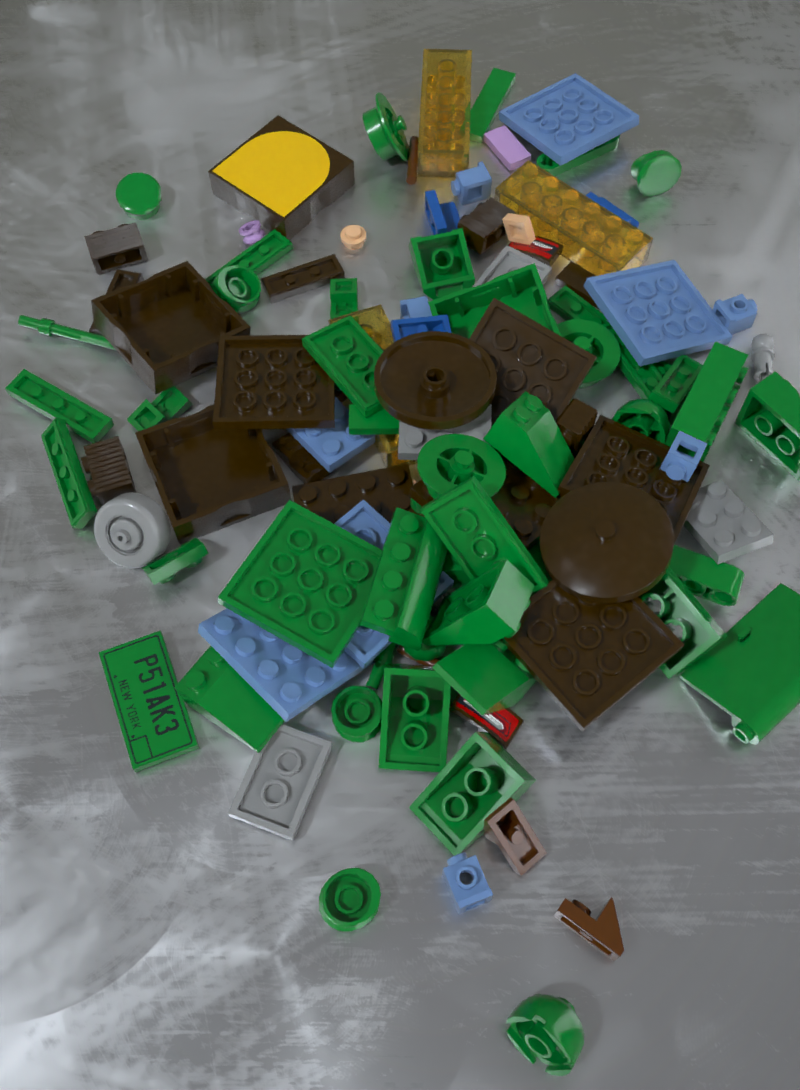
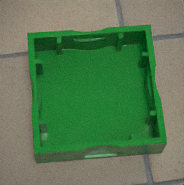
M535 263L497 276L482 285L465 288L428 302L432 316L448 315L451 332L468 339L471 337L493 298L561 336L556 320L551 314L547 295Z

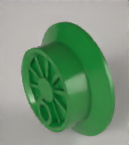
M379 92L375 97L376 107L364 112L362 115L366 132L374 149L383 161L398 155L408 162L409 145L404 131L407 130L406 123L401 115L397 118L386 97Z
M572 319L557 324L563 338L597 357L579 389L591 387L614 372L618 366L621 351L618 340L609 329L597 322L585 319Z
M445 434L431 439L422 447L417 459L418 473L433 499L474 475L489 497H492L501 489L506 476L505 465L498 452L486 442L464 434Z

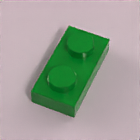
M195 537L142 569L153 585L157 583L164 584L175 578V573L185 567L192 568L203 561L202 557L209 553L204 544Z

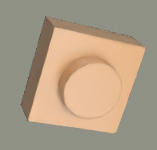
M508 213L502 219L509 241L530 245L536 239L529 216Z

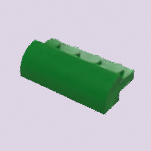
M396 507L359 624L389 635L388 641L416 651H419L422 647L448 548L425 517Z

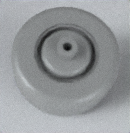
M129 492L111 499L99 509L94 521V534L99 548L108 559L122 567L141 568L150 564L164 553L170 542L171 528L166 513L155 500L144 494Z

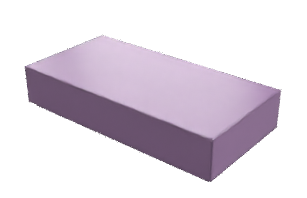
M505 125L484 133L483 141L509 171L531 162V154Z

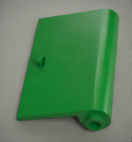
M782 583L728 630L725 639L680 674L682 681L732 716L733 733L745 744L757 745L800 704V594Z

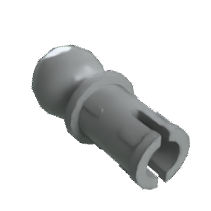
M767 334L757 335L751 343L754 379L757 382L759 381V374H761V382L773 373L772 361L775 358L773 351L774 341Z

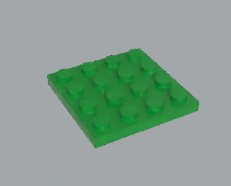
M289 500L220 593L218 603L333 668L360 627L359 624L382 550Z

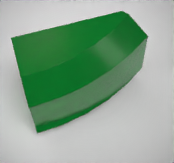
M463 228L426 237L410 238L408 247L423 293L432 300L465 288H471L475 284V276Z

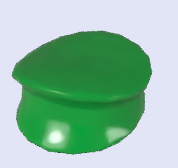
M353 685L337 694L332 702V722L342 738L351 742L363 743L375 737L381 730L382 700L377 693L366 686Z
M347 868L332 875L321 888L319 896V911L323 920L330 927L338 931H353L362 928L372 921L378 912L381 897L379 883L372 874L361 868Z

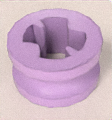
M259 220L250 221L240 227L239 233L241 236H244L243 242L245 244H253L265 236V231L260 229L261 223Z

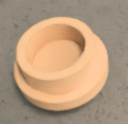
M349 225L342 229L340 238L346 248L356 250L361 248L366 241V231L359 225Z

